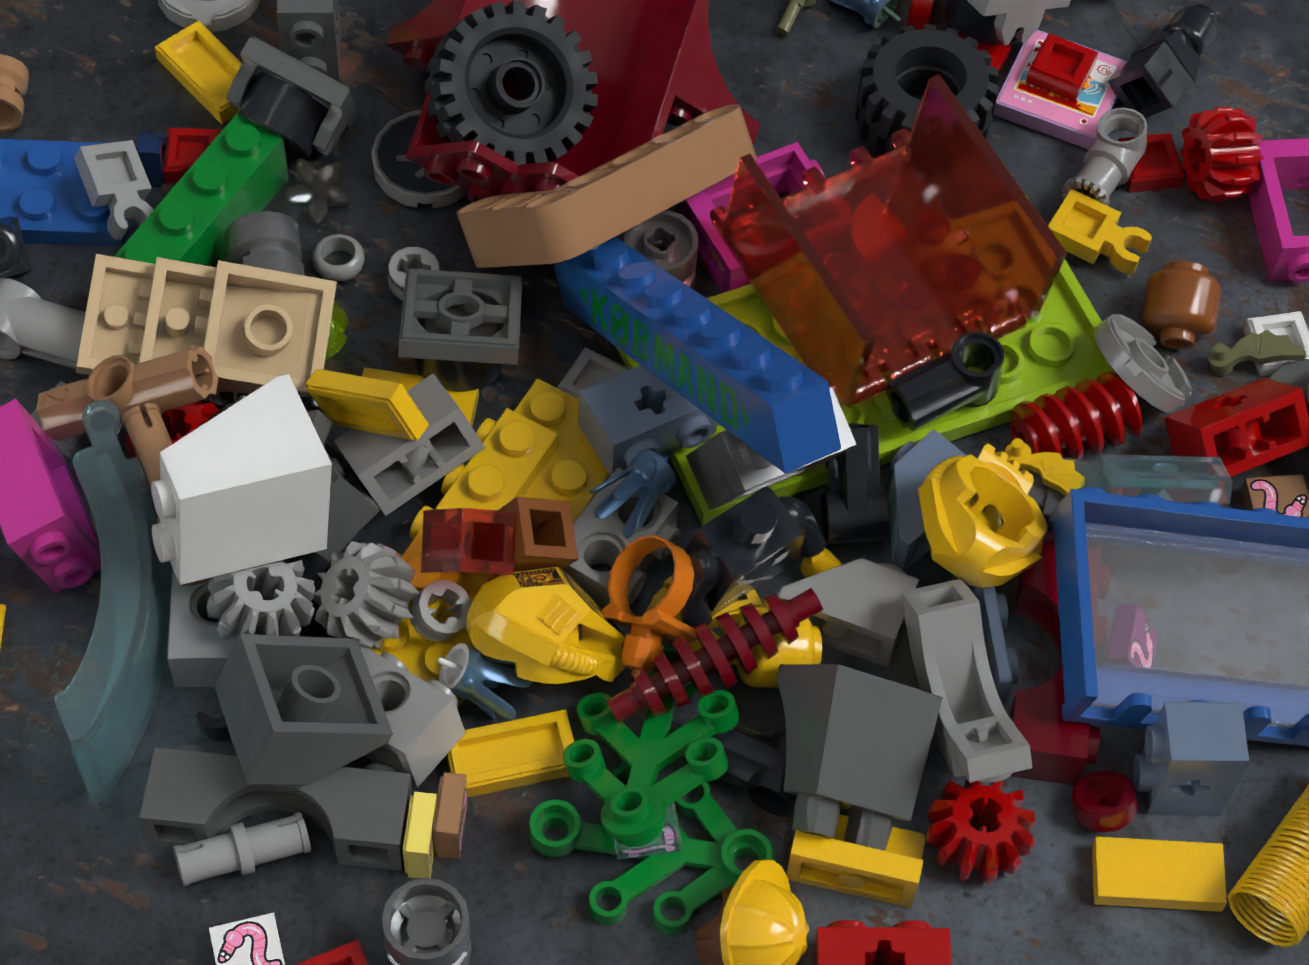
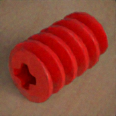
M1108 371L1097 376L1096 380L1085 379L1077 383L1075 388L1065 386L1057 390L1054 395L1046 393L1035 398L1034 402L1023 401L1015 405L1011 413L1010 437L1011 441L1016 438L1022 439L1030 447L1031 454L1053 452L1060 453L1062 456L1063 451L1067 458L1080 460L1083 458V444L1094 455L1103 451L1104 438L1113 447L1122 445L1125 440L1124 427L1133 437L1139 438L1142 432V416L1133 389L1117 373Z

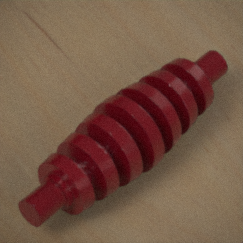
M810 588L788 601L786 599L780 600L775 593L764 597L763 602L768 612L761 616L752 603L739 607L746 623L739 628L728 612L716 616V621L723 634V637L717 640L705 622L693 627V631L701 649L693 652L682 635L672 642L675 652L680 659L679 661L671 665L661 650L651 657L658 671L657 673L648 677L641 665L633 670L631 675L634 682L630 684V688L606 700L615 719L619 723L641 710L646 712L649 709L654 717L665 714L667 711L661 699L668 695H671L678 708L690 704L691 702L683 688L690 683H693L702 698L713 694L714 690L706 674L713 670L726 689L736 684L737 679L729 662L736 658L744 672L749 675L758 668L751 652L753 648L759 646L763 655L769 660L779 653L773 637L781 634L788 645L797 640L799 634L796 628L800 627L799 623L823 610L816 593Z

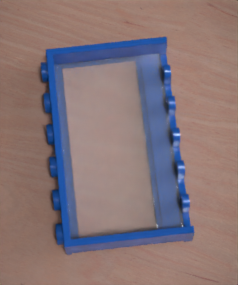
M1098 487L1071 489L1049 516V525H1053L1065 694V703L1062 705V720L1146 729L1147 726L1155 725L1164 702H1241L1246 740L1309 746V516L1281 515L1269 508H1256L1249 511L1224 508L1213 501H1199L1192 504L1167 501L1156 494H1141L1137 496L1110 494Z

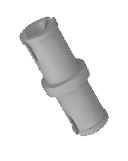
M296 812L288 817L247 828L244 827L242 822L229 826V833L181 846L178 844L173 846V851L182 885L186 887L194 882L238 870L242 876L255 873L256 865L300 853H310L311 847L301 812Z

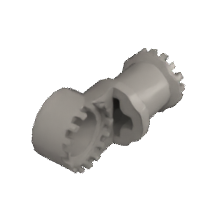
M1116 108L1100 117L1097 124V138L1086 152L1083 160L1084 166L1079 174L1074 178L1068 179L1063 185L1061 191L1064 193L1062 195L1063 199L1066 198L1072 188L1107 206L1110 205L1109 197L1115 188L1127 182L1132 170L1142 155L1145 154L1147 148V122L1141 113L1134 109ZM1118 129L1119 131L1126 129L1129 132H1134L1137 136L1129 141L1119 142L1109 138L1108 134Z

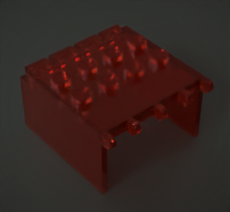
M939 74L929 78L911 132L909 133L907 129L903 128L892 134V142L896 150L873 159L866 148L863 146L851 150L849 154L853 168L825 179L818 168L811 167L802 172V179L806 188L783 198L779 197L749 153L739 159L727 209L724 206H719L710 211L713 226L806 367L826 379L829 388H833L834 393L837 394L843 405L845 404L848 408L885 392V379L889 383L951 352L955 341L963 334L984 332L998 340L1026 327L1025 315L1028 319L1039 315L1067 255L1063 246Z

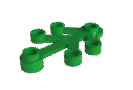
M673 646L664 647L663 653L671 665L680 660ZM656 667L650 674H647L648 677L658 672ZM693 683L683 687L688 698L697 691ZM716 690L713 694L701 698L697 705L699 715L671 734H669L676 703L671 695H668L661 699L667 713L654 717L650 709L646 712L640 738L622 721L617 722L606 700L612 698L606 693H592L579 702L577 713L584 731L591 735H598L631 768L627 786H625L605 768V760L598 743L591 739L577 740L571 743L563 753V760L570 778L576 782H584L605 803L601 810V821L608 835L627 847H640L649 844L663 830L666 807L703 782L716 780L726 772L728 760L723 745L719 740L711 737L716 733H724L731 730L739 721V712L731 693ZM685 754L688 764L656 783L659 771Z
M627 764L621 765L612 774L620 781L629 779L631 768ZM703 782L694 788V790L702 795L699 801L689 803L679 798L672 803V806L683 817H696L713 842L689 838L666 810L664 826L671 829L676 836V846L671 851L663 848L662 840L660 839L640 847L624 846L608 835L603 825L581 822L576 808L563 800L553 799L539 804L530 816L529 831L531 843L538 852L545 856L561 857L569 854L573 849H581L645 859L615 880L602 881L592 888L589 895V913L597 923L606 926L615 925L622 921L627 913V907L630 902L682 867L691 866L709 869L680 892L674 890L666 891L660 894L654 902L653 923L655 927L663 934L670 936L679 935L688 929L694 912L721 895L725 887L735 885L744 871L735 866V859L747 856L753 860L770 859L778 863V854L773 843L756 830H738L710 796L708 782ZM559 827L567 835L562 840L551 841L543 834L549 828ZM610 895L617 898L620 905L612 911H606L601 909L596 902L599 898ZM674 905L682 909L684 916L679 920L670 921L662 916L661 910L666 906Z

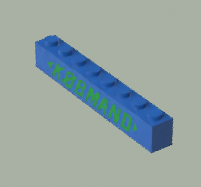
M613 237L579 256L554 263L564 307L783 473L787 474L841 449L829 384L826 379L618 238Z

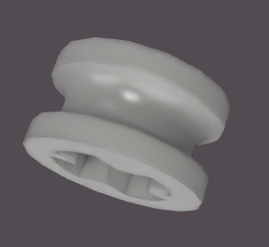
M406 247L397 251L391 257L388 265L389 289L400 300L403 301L406 269L439 270L438 260L427 249Z
M446 579L436 580L427 585L412 600L409 612L414 618H410L411 624L416 632L427 640L434 642L447 641L465 628L471 599L465 589L456 582ZM439 598L443 599L450 606L445 612H453V617H449L443 623H439L432 617L436 609L428 608V604L432 605Z

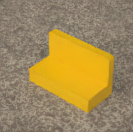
M839 814L834 839L795 831L786 874L790 881L912 908L923 865L922 855L925 836L922 833L892 826L889 841L884 851L844 842L849 816Z

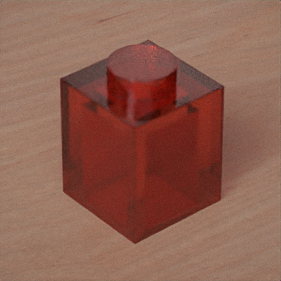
M472 508L424 510L421 573L461 576L514 575L516 512Z

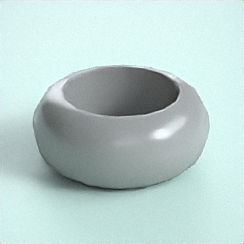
M330 235L323 238L315 246L312 253L313 266L317 273L326 280L347 281L354 278L362 270L365 262L364 250L357 240L348 235ZM333 251H345L353 255V258L343 265H332L324 261V258Z

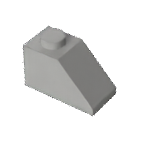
M860 558L783 586L778 597L780 600L786 599L788 601L812 588L820 600L823 610L811 616L809 620L812 625L818 626L821 632L822 644L888 668L906 625L901 592L916 589L919 579L907 575L895 565L889 563L876 564Z

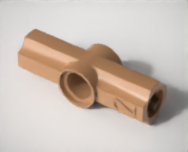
M201 346L134 364L128 357L123 355H113L99 363L89 375V378L39 393L36 411L40 416L45 433L54 441H59L115 424H120L124 428L121 420L123 414L139 405L142 416L145 418L147 416L144 409L145 403L157 404L162 416L165 410L204 400L206 397L216 395L218 376L213 368L212 357Z

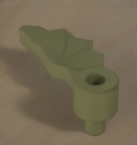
M1268 330L1260 334L1250 332L1240 339L1232 349L1223 343H1217L1208 352V366L1212 374L1222 377L1230 374L1234 366L1239 362L1251 360L1258 364H1264L1273 361H1304L1306 351L1300 345L1292 344L1289 335H1274Z

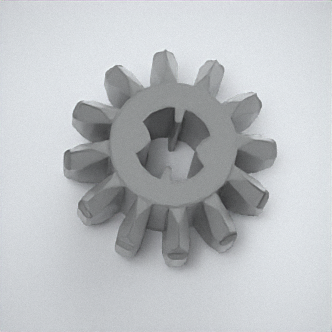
M351 541L345 552H331V567L327 572L317 573L323 582L321 589L315 592L313 601L319 606L314 620L327 630L328 635L334 638L357 639L361 647L380 649L385 638L399 639V623L402 619L414 618L407 608L409 602L420 593L411 583L416 570L411 568L406 561L402 560V557L397 555L395 550L378 543L375 545L371 542L367 544L365 542L357 543Z
M280 560L211 577L208 590L212 596L209 597L206 608L208 617L219 619L217 631L220 638L233 634L299 636L301 627H306V624L308 625L311 622L314 613L311 601L315 594L314 580L302 578L304 572L302 560L288 564Z

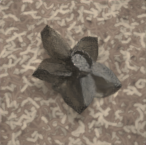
M301 158L297 159L296 170L302 184L290 187L283 198L293 203L306 202L304 206L305 213L313 225H317L325 217L328 206L338 207L350 203L345 191L337 186H332L339 176L340 162L325 165L317 173V170L311 163Z

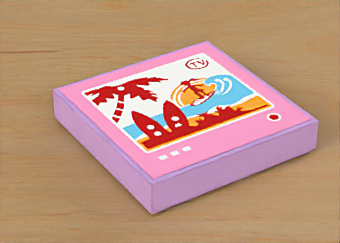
M1037 29L1027 42L1023 43L996 99L993 115L1089 149L1097 138V124L1100 117L1112 110L1118 99V96L1107 81L1117 70L1122 69L1128 61L1097 51L1099 53L1096 64L1075 102L1026 82L1028 70L1048 33Z

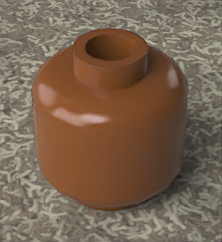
M1190 261L1166 263L1163 266V270L1156 271L1148 278L1142 316L1143 326L1151 334L1159 337V343L1164 347L1176 350L1193 348L1194 342L1207 339L1216 330L1221 295L1219 282L1209 275V270L1199 263Z

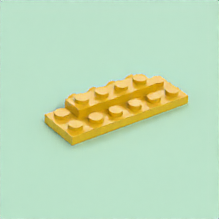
M537 378L514 411L506 408L498 421L487 418L481 424L476 434L485 448L474 455L467 465L461 464L446 474L441 488V492L445 496L435 510L424 506L419 511L410 529L409 536L413 539L412 543L403 555L396 552L397 555L402 557V560L406 561L411 568L416 570L411 583L419 592L436 580L446 579L456 582L463 587L469 595L472 604L481 586L487 583L479 523L516 497L570 501L573 523L597 494H591L589 490L611 477L578 425V398ZM439 598L432 605L428 604L429 609H436L432 617L439 623H443L449 617H453V612H445L450 606L443 599ZM412 600L408 604V610H410ZM410 618L402 619L399 623V639L385 638L380 649H368L378 655L382 652L394 655L407 667L411 674L428 682L430 679L439 681L442 664L438 663V658L445 659L454 646L464 643L472 649L476 648L468 636L466 626L447 641L434 642L418 634L412 626ZM456 696L458 700L456 707L458 709L464 699Z

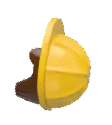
M763 859L754 860L742 872L734 886H728L722 890L723 904L721 910L711 921L700 927L696 933V953L702 965H796L807 950L806 939L810 929L805 919L802 904L795 894L791 892L789 879L783 867L774 860Z

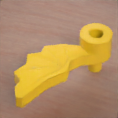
M1019 438L1014 439L1005 449V453L1008 455L1007 461L1016 460L1020 463L1019 471L1021 469L1023 471L1030 470L1039 474L1044 485L1059 491L1064 496L1071 489L1083 488L1085 484V477L1075 470L1074 461L1063 459L1060 453L1041 452L1031 454L1030 447Z

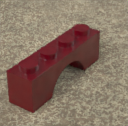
M1046 533L1042 542V552L1040 553L1042 558L1031 568L1018 575L1015 612L1034 622L1048 635L1057 651L1060 670L1043 684L1015 692L1008 716L1030 745L1032 768L1014 772L1011 776L1075 785L1081 777L1085 764L1095 765L1100 742V728L1090 726V723L1062 720V705L1065 703L1054 534ZM1087 543L1095 654H1102L1107 620L1104 617H1097V601H1105L1110 566L1100 564L1101 544Z

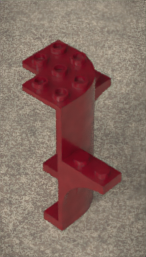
M434 0L412 18L392 25L385 44L404 55L403 61L408 66L428 72L429 61L436 53L435 48L450 29L464 17L492 3L503 1V4L507 5L512 1L525 2V8H530L535 4L547 8L545 16L548 18L556 14L567 21L563 29L567 33L576 30L583 39L577 44L580 51L583 52L589 49L593 61L587 67L589 72H597L598 84L592 89V93L598 95L597 107L590 112V115L594 118L589 128L582 133L583 138L565 155L554 162L518 165L477 141L452 142L447 135L440 138L434 128L439 124L437 116H429L427 104L431 101V95L427 94L406 158L424 167V175L427 178L444 185H457L469 191L467 198L471 202L496 195L554 190L662 135L666 123L680 126L709 111L729 105H739L726 87L714 58L709 34V0ZM503 77L502 84L506 94L512 99L520 100L521 91L518 84L508 77ZM741 107L752 144H754L761 123L752 118Z

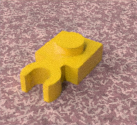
M1072 188L1047 227L1057 247L1091 264L1095 263L1101 253L1109 257L1111 264L1117 270L1131 275L1134 274L1140 257L1127 251L1126 248H1133L1138 252L1146 254L1152 240L1151 234L1142 228L1132 226L1122 228L1118 226L1121 212Z

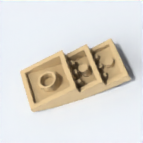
M96 254L76 373L90 375L99 363L113 355H123L128 357L134 364L201 346L212 357L213 368L218 376L217 391L251 394L272 379L289 374L299 396L312 397L306 389L305 383L316 369L324 370L337 281L218 260L217 267L160 257H157L156 264Z

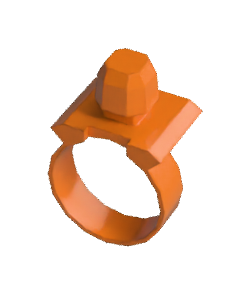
M656 535L639 537L629 543L617 556L609 574L608 593L610 603L601 610L606 618L631 630L630 635H625L621 653L622 666L635 670L641 665L647 674H650L655 668L651 657L664 649V645H661L662 639L675 641L683 635L688 643L697 640L693 627L674 618L685 606L692 591L694 570L690 557L683 548ZM669 547L675 564L673 581L666 596L659 604L639 617L633 614L629 607L627 594L630 578L636 566L646 555L658 548Z

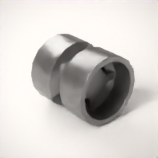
M664 210L624 232L625 244L694 290L698 234L688 219L676 212Z
M252 212L238 217L228 226L225 232L228 262L304 275L298 225L291 217L279 212Z
M422 878L408 881L392 893L385 903L382 916L388 965H469L471 957L469 913L466 901L456 888L442 880Z

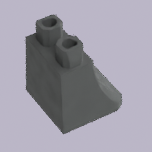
M780 664L776 683L783 701L786 723V771L783 792L797 796L792 830L834 839L840 809L842 808L850 811L844 842L885 851L894 820L911 821L943 697L839 664Z

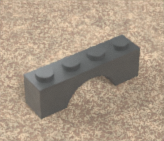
M180 744L173 749L154 747L139 819L147 844L173 847L178 844L181 846L221 835L230 825L258 812L272 810L293 813L301 812L302 816L316 823L326 833L335 850L338 864L402 871L404 863L403 843L410 797L413 796L411 774L400 773L399 770L388 765L371 764L363 769L340 767L308 785L246 784L237 755L210 753L207 749L192 744Z

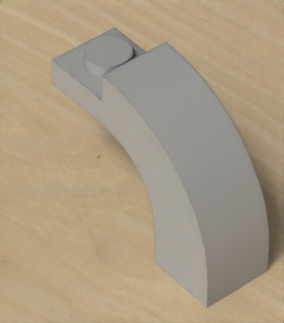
M962 579L901 592L908 640L919 688L922 691L943 697L934 729V736L953 777L965 776L969 783L975 781L998 782L1007 779L1014 772L1031 769L1030 745L1006 713L994 684L986 653L979 600Z

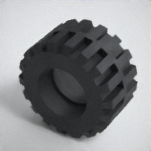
M924 24L923 29L915 30L912 25L902 27L900 35L889 32L881 38L880 45H872L868 51L867 59L863 61L855 120L858 121L857 130L860 137L868 139L867 147L874 154L884 153L885 162L892 166H895L898 162L905 164V170L917 172L918 167L927 168L929 173L941 172V167L947 165L951 170L962 166L963 158L971 160L979 153L980 145H985L988 138L999 89L997 85L999 75L997 67L991 66L992 57L986 50H977V41L969 36L962 39L958 37L959 31L948 27L946 31L936 30V25ZM912 96H929L940 100V102L922 101Z

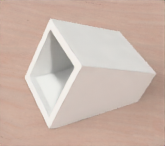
M289 374L272 379L160 452V480L151 483L152 498L157 515L160 518V523L152 525V538L160 562L170 561L180 585L327 549L332 463Z

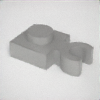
M133 140L80 146L74 160L92 207L108 205L111 212L107 219L108 231L115 240H120L128 229L125 218L134 220L140 227L153 212L152 207L144 201L152 188Z

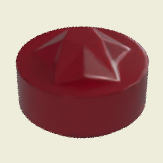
M1115 771L1090 773L1081 778L1072 790L1075 817L1079 824L1088 830L1102 833L1117 831L1130 824L1137 814L1138 804L1135 786L1127 776Z

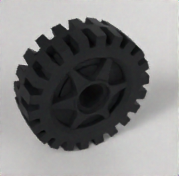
M503 1L492 3L464 17L441 39L435 48L436 53L430 59L427 71L430 72V77L425 81V94L431 95V101L427 104V109L430 117L437 116L439 124L434 128L440 138L447 135L452 142L477 141L518 165L554 162L561 158L583 138L582 133L589 128L594 118L590 115V112L597 107L598 95L592 93V89L598 84L597 72H589L587 67L593 59L589 49L581 52L577 46L583 39L576 30L567 33L563 29L567 21L556 14L548 18L545 16L547 8L536 4L530 8H525V2L512 1L507 5H504ZM503 77H508L518 84L521 91L520 100L512 99L506 94L502 84Z

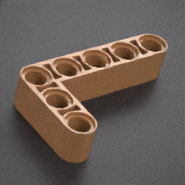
M729 105L704 113L554 190L491 196L466 205L456 213L476 267L553 264L579 256L756 162L757 156L740 105Z

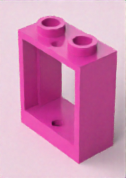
M1309 138L1262 140L1259 146L1260 153L1264 156V159L1259 161L1258 166L1261 177L1260 180L1253 182V189L1251 194H1248L1269 281L1292 280L1299 283L1308 282L1309 235L1293 236L1282 190L1309 189Z
M798 142L757 157V161L750 166L678 203L676 213L683 215L693 224L698 234L697 256L720 293L767 279L789 250H793L815 263L846 254L852 221L847 205L842 200H836L827 187L826 179L819 163L814 159L809 160ZM788 191L813 231L746 256L722 216ZM708 245L709 249L714 251L715 255L724 267V273L719 267L718 260L714 259V257L708 250Z
M14 399L0 406V527L8 546L56 594L65 588H74L86 583L94 573L110 566L62 451L19 401Z

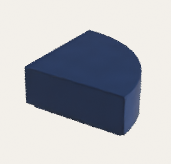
M141 131L136 150L151 187H161V184H164L163 169L167 136L164 133H155L154 131Z

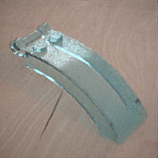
M105 400L94 401L84 409L82 420L91 447L78 451L72 459L74 470L91 509L89 517L99 539L101 554L99 607L89 645L75 676L64 691L58 692L54 696L56 707L72 746L71 751L91 804L103 801L119 782L141 742L158 695L166 650L164 591L148 526L157 522L146 493L149 491V487L137 456L130 459L125 458L118 436L122 426L119 410L115 404Z

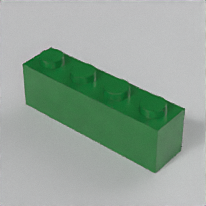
M236 114L114 257L156 264L157 257L216 267L218 260L221 261L227 254L225 232L228 226L238 217L252 212H261L289 179L284 138Z

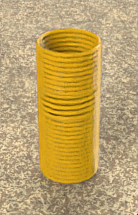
M1309 784L1228 895L1230 909L1247 930L1260 939L1281 947L1298 946L1309 931Z

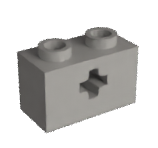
M431 374L407 391L429 423V427L418 441L350 429L334 440L385 516L485 448L459 406L434 374Z

